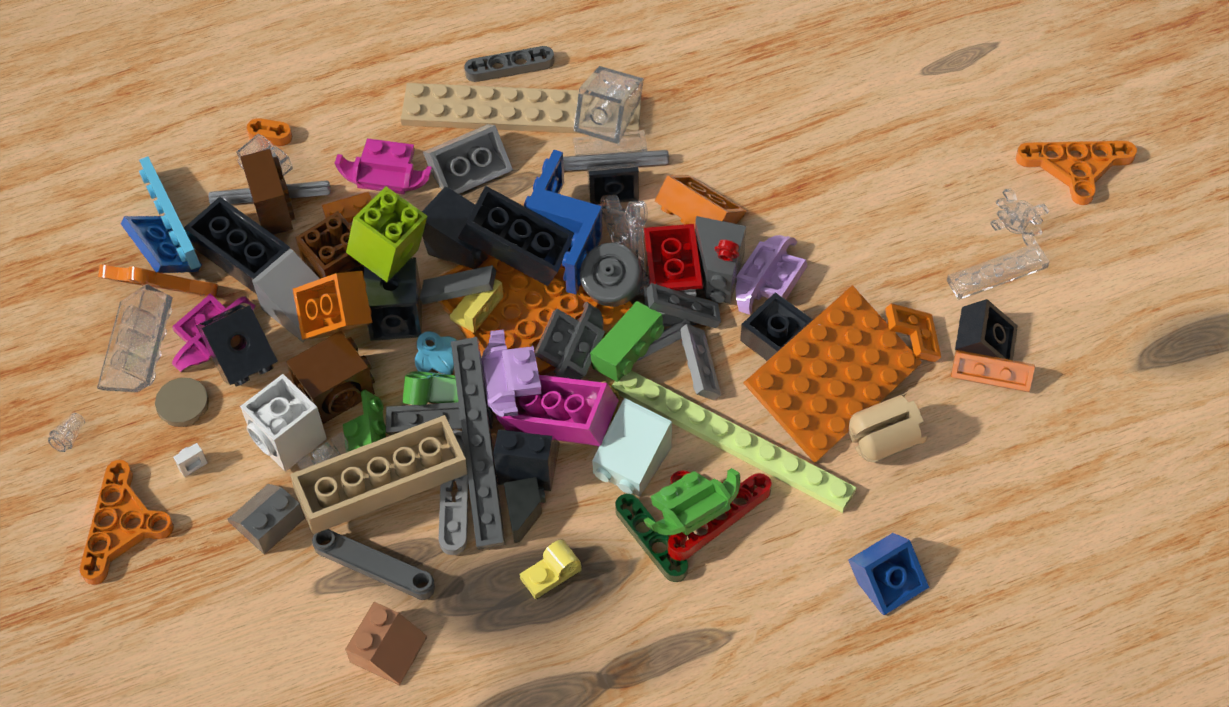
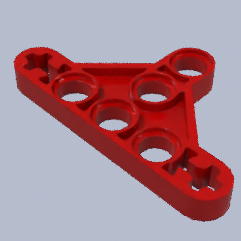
M680 470L673 473L670 485L690 472ZM756 473L740 483L736 498H744L747 503L736 505L732 501L730 503V510L725 512L728 516L726 519H713L701 526L708 531L705 535H697L694 532L688 535L682 532L671 535L668 539V554L670 557L679 561L688 559L761 504L771 494V479L765 474Z

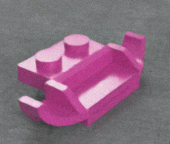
M369 138L366 140L361 157L356 156L355 162L345 159L342 154H337L334 163L341 175L348 181L356 184L357 188L381 191L387 186L398 194H405V191L415 190L425 185L429 180L432 169L431 166H427L423 171L414 170L413 164H411L415 152L414 144Z
M209 294L172 326L173 331L186 342L175 355L172 365L182 372L188 366L199 365L210 360L211 355L196 327L197 324L241 303L249 304L252 310H254L256 305L246 296H242L225 308L215 297Z

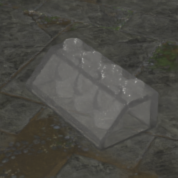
M146 284L120 302L97 389L139 392L152 385L156 378V373L154 372L156 363L161 357V343L167 333V329H165L166 323L172 313V296Z

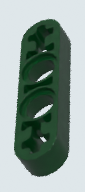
M620 495L615 502V512L623 525L667 580L671 582L684 580L688 573L687 560L679 561L671 558L674 566H681L680 572L676 570L670 571L671 563L668 560L670 557L668 554L669 537L659 534L652 529L646 533L637 531L636 525L644 522L646 518H650L654 522L656 521L635 495ZM623 504H626L627 506L632 505V512L635 515L633 519L632 514L628 509L623 510ZM662 542L667 546V550L663 553H656L651 547L654 543Z

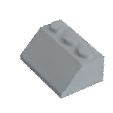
M487 124L423 152L428 166L432 167L431 173L441 190L444 187H449L458 194L513 170L496 125Z

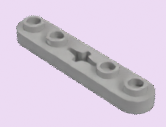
M453 430L465 456L462 431ZM467 474L443 483L440 486L439 544L442 551L448 555H457L463 552L467 545L469 492ZM454 481H456L459 491L456 494V502H453L450 492L452 491Z

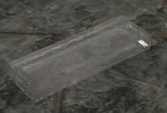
M644 130L573 138L575 156L647 151Z

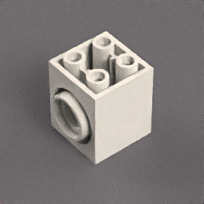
M284 374L240 406L247 423V431L252 440L285 472L327 439L317 406Z

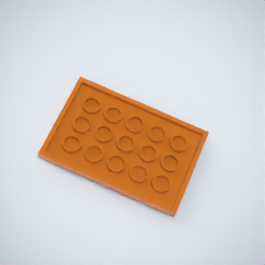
M852 285L745 380L743 384L815 463L849 432L850 419L856 412L879 404L922 361L919 358H915L913 351L894 331L889 330L886 321Z

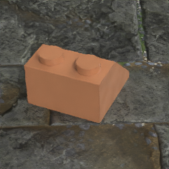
M373 602L345 650L350 663L400 686L426 641L427 635L399 612Z

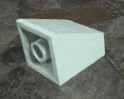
M624 398L601 446H599L592 460L593 474L603 482L609 481L617 485L620 490L627 494H634L640 497L671 449L672 421Z

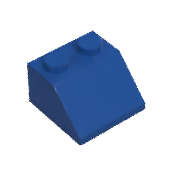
M891 533L848 559L857 583L883 615H886L929 588L911 541L895 533Z

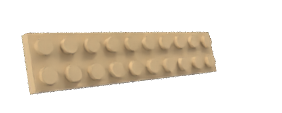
M407 83L401 124L402 126L478 129L490 124L496 125L497 130L638 136L641 93Z

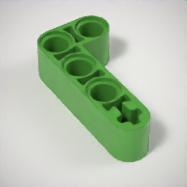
M412 371L406 374L403 403L426 405L429 402H458L455 375Z

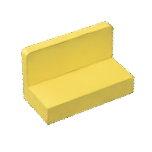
M495 279L493 290L466 295L450 314V320L475 333L503 298L502 282Z

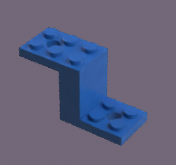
M553 150L550 158L545 159L542 174L540 177H536L533 193L531 196L526 197L524 206L574 233L569 247L571 250L570 252L566 251L562 266L565 267L563 281H566V292L576 295L581 285L580 268L582 261L593 248L599 245L603 237L602 206L559 194L565 183L563 152Z

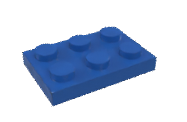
M124 216L121 222L122 227L155 272L185 273L199 271L200 267L191 270L187 261H181L176 250L180 246H174L168 233L172 229L166 230L161 216Z

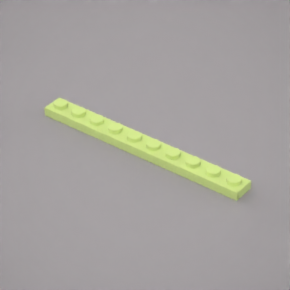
M632 370L618 382L615 381L612 384V387L619 393V396L672 421V424L842 513L856 492L855 486Z

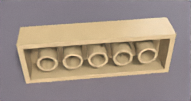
M444 415L294 472L290 476L313 534H316L467 474L466 458Z

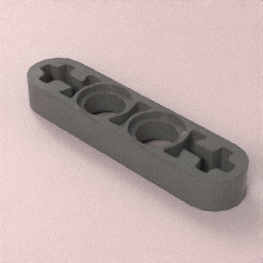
M539 46L473 58L464 65L465 76L469 81L479 82L545 70L553 66L554 52L550 47ZM518 59H525L527 61L523 65L515 63ZM496 63L504 65L500 69H495L492 66Z

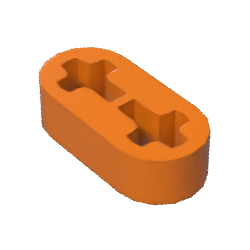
M256 118L249 121L246 127L249 138L257 143L285 146L291 142L293 137L290 126L280 121Z

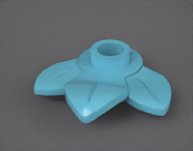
M431 331L422 333L417 339L418 353L415 356L417 370L429 372L433 368L439 373L452 375L454 362L451 341L457 340L450 336L440 337L437 333ZM427 340H432L434 342V345L427 346L425 342Z

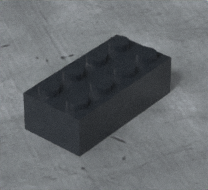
M485 186L458 239L549 286L559 271L563 257L572 243L574 233Z
M218 197L184 227L194 249L255 294L256 291L252 280L286 251L291 249L290 246L221 197Z

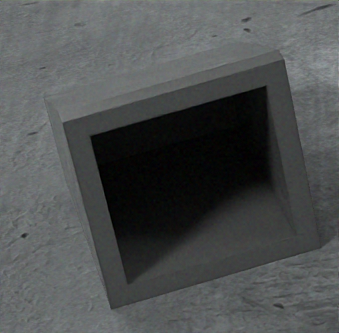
M696 216L695 234L705 297L717 303L731 304L737 282L736 276L740 272L744 258L746 226ZM720 240L733 241L739 245V256L735 259L733 258V261H724L718 258V254L714 249L718 246Z

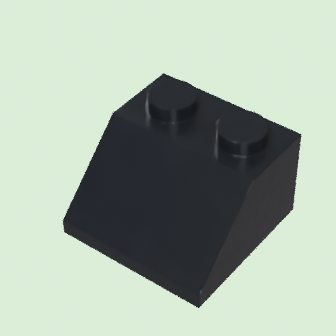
M636 163L587 167L590 203L599 205L639 201V169Z
M775 292L741 324L740 341L768 361L813 319Z
M988 299L963 306L955 350L1013 360L1018 325Z

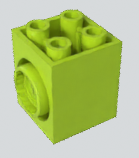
M386 186L353 218L346 253L388 282L419 250L428 216Z

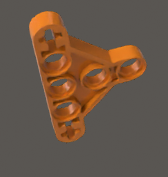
M1129 141L1028 142L1018 147L1016 161L1023 167H1041L1069 186L1071 198L1075 203L1088 205L1092 202L1095 195V182L1112 166L1133 163L1137 148ZM1102 150L1107 156L1099 157L1094 151ZM1079 151L1082 156L1074 157L1070 152ZM1046 152H1056L1058 154V157H1048L1046 155ZM1082 170L1086 176L1079 177L1073 171ZM1077 190H1087L1090 195L1081 196L1077 193Z
M100 265L98 272L99 278L204 296L211 294L213 297H216L218 291V284L187 279L131 266L129 268Z
M115 460L106 468L81 560L80 573L83 579L91 585L102 583L108 575L111 562L145 538L164 539L174 530V524L166 512L147 510L132 491L130 486L133 473L129 464L124 460ZM120 470H123L124 473H120L118 477L119 484H116L117 479L114 474H118ZM110 493H120V497L117 501H106V498ZM104 517H114L111 525L106 527L100 526V521ZM139 518L141 521L136 528L130 529L126 527L130 519ZM166 520L167 525L164 529L159 531L153 529L157 521ZM101 540L107 541V546L104 550H93L96 542ZM96 563L99 571H94L93 575H90L88 571L94 570Z

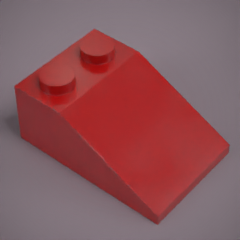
M694 224L644 228V250L649 283L676 291L702 289Z

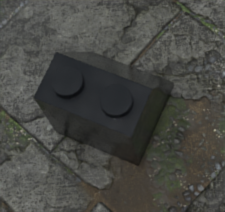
M444 187L422 211L428 216L422 235L427 253L439 259L477 269L489 255L458 239L475 204L449 187Z
M498 429L493 452L498 485L536 477L538 487L543 486L545 491H551L560 442L553 436Z

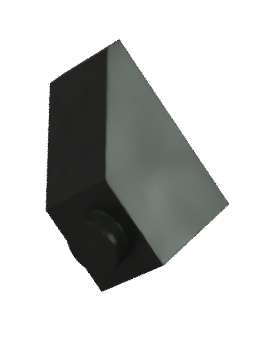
M536 477L504 483L514 543H519L542 514L541 503H545L546 498L544 487H538Z

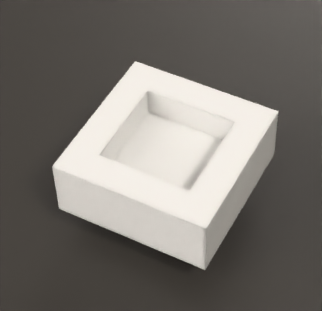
M197 443L182 449L179 454L173 457L184 477L207 464L203 451Z

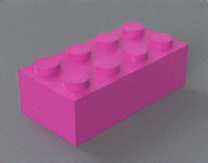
M539 375L541 394L515 397L518 416L501 417L496 415L498 421L507 431L548 435L560 441L601 446L619 400L607 383Z

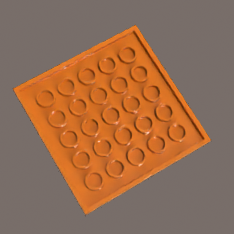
M489 255L478 268L493 265L496 270L495 279L502 282L503 298L475 333L457 323L455 324L467 339L478 338L481 357L488 346L490 332L496 330H504L507 349L533 346L535 352L548 321L556 309L577 320L583 314L584 303L589 302L601 311L603 330L605 331L603 339L633 305L630 301L614 307L601 305L590 298L582 284L576 295L566 292V281H563L565 267L562 264L549 286H546ZM459 265L441 276L472 270V268ZM465 296L438 302L450 316ZM535 356L539 375H545L555 369L554 366Z

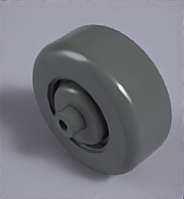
M605 243L593 248L585 256L580 268V280L586 293L595 302L610 307L620 306L632 300L639 292L643 282V269L640 261L631 249L619 243Z

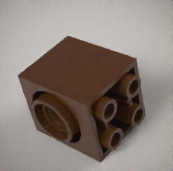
M338 211L295 237L301 259L319 279L335 273L362 271L364 277L365 266L346 253L351 225Z
M342 331L335 333L286 361L293 384L317 406L322 425L361 403V391L367 390L373 395L375 394L372 385L375 383V380L369 371L372 367L368 359L364 355L360 357L354 340L351 337L347 339Z

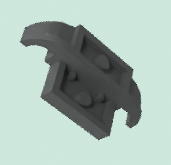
M589 302L584 303L583 314L577 320L556 309L548 321L535 350V356L555 367L554 373L556 374L554 377L580 380L586 375L592 362L590 352L601 341L605 331L603 330L601 311Z

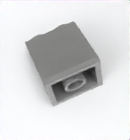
M289 249L252 281L261 309L300 341L304 342L305 340H302L293 288L319 280V277L293 250Z

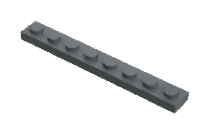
M477 337L451 341L476 547L484 549L505 545L479 340Z

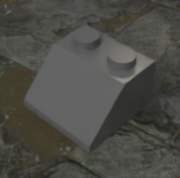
M267 484L227 520L265 555L301 523L305 517L300 503L280 486Z

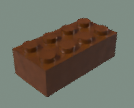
M270 149L240 156L260 225L273 235L292 230L291 221L296 219L278 156L273 157Z

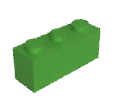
M636 301L590 352L593 369L616 382L624 375H627L631 371L633 364L647 353L649 346L662 336L664 331L662 314Z

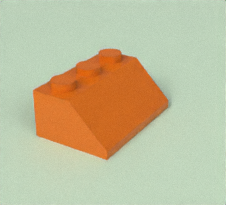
M667 175L655 199V202L661 205L662 211L670 215L675 214L679 216L683 224H694V226L696 216L737 224L746 213L745 209L689 175Z

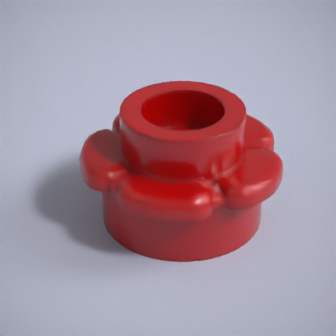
M720 240L718 246L714 249L718 254V258L730 262L733 261V258L735 259L739 256V245L733 241Z

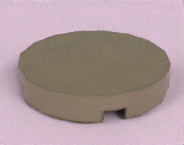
M177 378L169 381L161 387L155 399V407L159 417L174 427H185L194 424L203 413L205 414L209 404L205 387L199 381L192 378Z

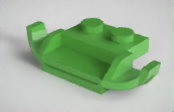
M732 468L727 470V478L723 483L715 478L710 481L695 471L684 475L678 481L650 496L653 506L662 511L664 519L654 522L650 518H646L644 520L646 526L663 535H675L681 532L685 535L690 534L730 510V503L736 498L739 491L740 473Z

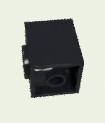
M416 257L410 258L388 282L365 267L364 280L366 282V293L372 323L367 324L370 341L418 338L422 334V302L419 299L421 285Z
M241 303L196 325L223 381L229 385L240 386L250 380L248 376L257 372L259 375L264 374L274 368L272 364L278 362L249 304ZM239 335L240 343L236 347H232L230 343L232 337Z

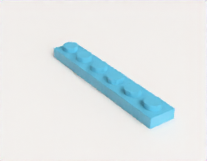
M149 157L140 159L139 161L143 168L139 170L140 176L144 184L149 183L146 188L151 199L157 198L153 202L159 215L164 213L161 219L166 230L172 229L168 233L174 246H180L176 250L181 261H187L191 270L200 267L201 265L195 250Z

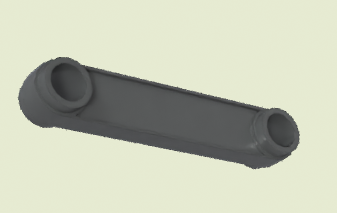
M330 529L318 532L313 536V547L321 557L332 560L419 600H427L434 593V579L427 571L420 570ZM324 541H331L327 545H320ZM420 583H428L424 588L416 587Z

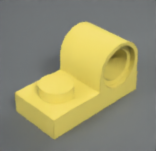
M557 540L546 548L543 553V560L520 573V579L533 597L537 599L582 570L581 562L564 540Z

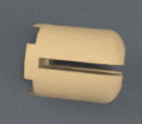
M906 393L856 412L851 417L849 423L851 440L853 443H859L855 449L867 462L880 461L926 442L927 436H921L919 424L924 422L920 411L914 401L908 402L905 399Z

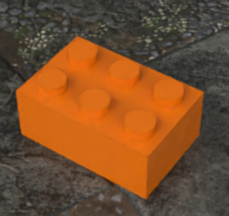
M362 271L335 273L293 288L302 340L329 337L339 331L344 332L372 323L371 309L366 293V282Z

